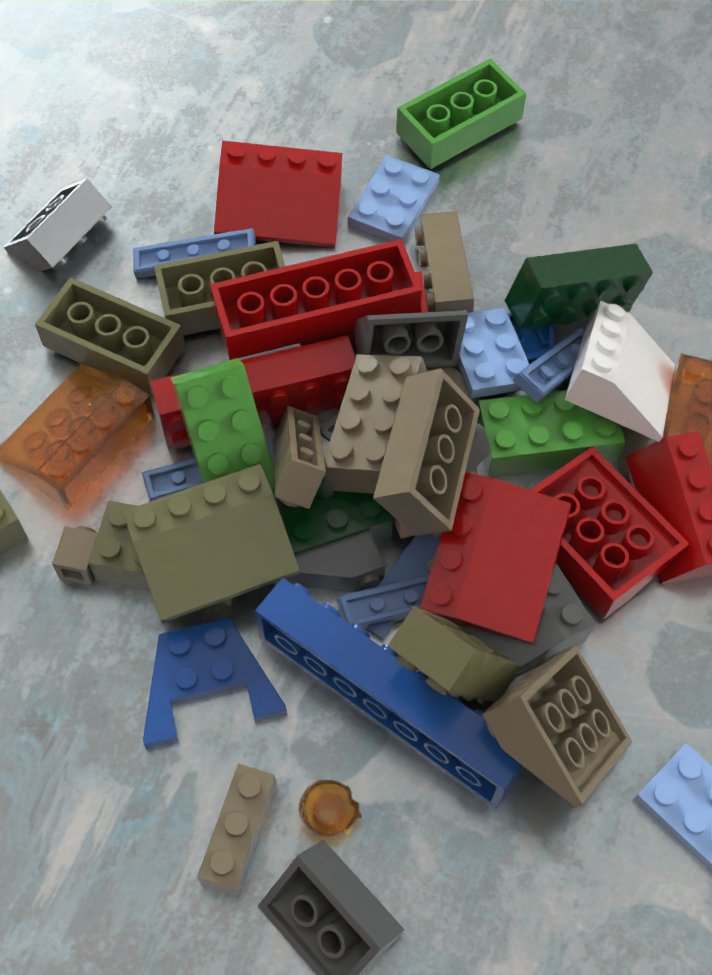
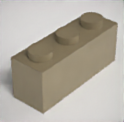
M238 763L197 875L201 886L239 898L277 789L274 774Z

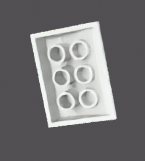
M600 301L584 330L565 400L660 442L663 437L675 364L630 313L626 312L619 305Z

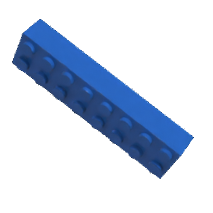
M282 578L255 610L259 637L497 809L522 773L524 766L502 750L497 739L490 734L486 720L482 715L484 712L480 710L473 712L462 704L460 697L456 698L449 693L446 695L439 693L426 683L429 676L424 675L418 670L412 672L395 660L398 653L388 647V645H378L370 639L369 633L360 625L355 623L352 625L348 624L340 618L339 612L330 604L323 603L321 605L311 598L310 592L303 585L297 582L291 584Z

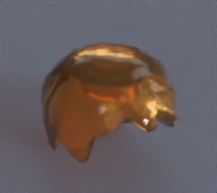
M325 779L310 784L306 787L298 803L299 817L304 827L318 837L340 836L346 833L358 818L362 817L359 803L352 799V791L349 786L336 780Z

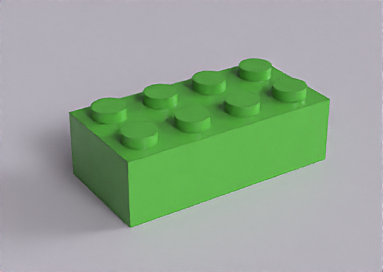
M490 58L397 107L396 133L432 169L523 118L527 93Z
M236 358L172 377L171 381L202 483L261 464L272 493H274V469L244 364Z
M567 390L551 392L538 403L528 395L480 400L478 402L480 411L477 423L485 428L492 451L484 459L487 477L491 478L557 470L592 446L609 463L618 462L625 445L621 425L565 400Z

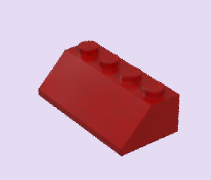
M700 432L668 436L661 439L660 442H654L627 455L625 463L632 486L689 543V546L658 574L661 585L712 576V469Z

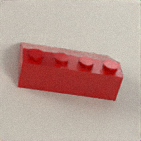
M222 140L214 234L253 228L256 240L335 248L343 153Z
M593 446L530 489L531 491L571 504L556 563L568 582L603 619L629 601L689 546V543Z
M465 472L452 531L442 532L420 609L463 626L534 644L571 504L495 478Z

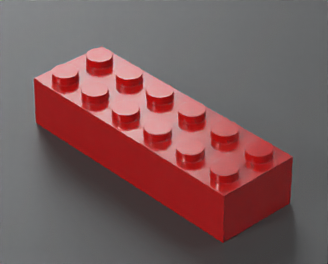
M402 239L210 284L213 308L229 360L355 330L356 320L365 316L420 313L422 289Z
M348 335L240 360L246 370L261 426L279 425L287 405L313 415L336 408L340 409L356 359ZM179 375L151 381L168 449L174 447L184 448L191 445L171 381L172 377Z

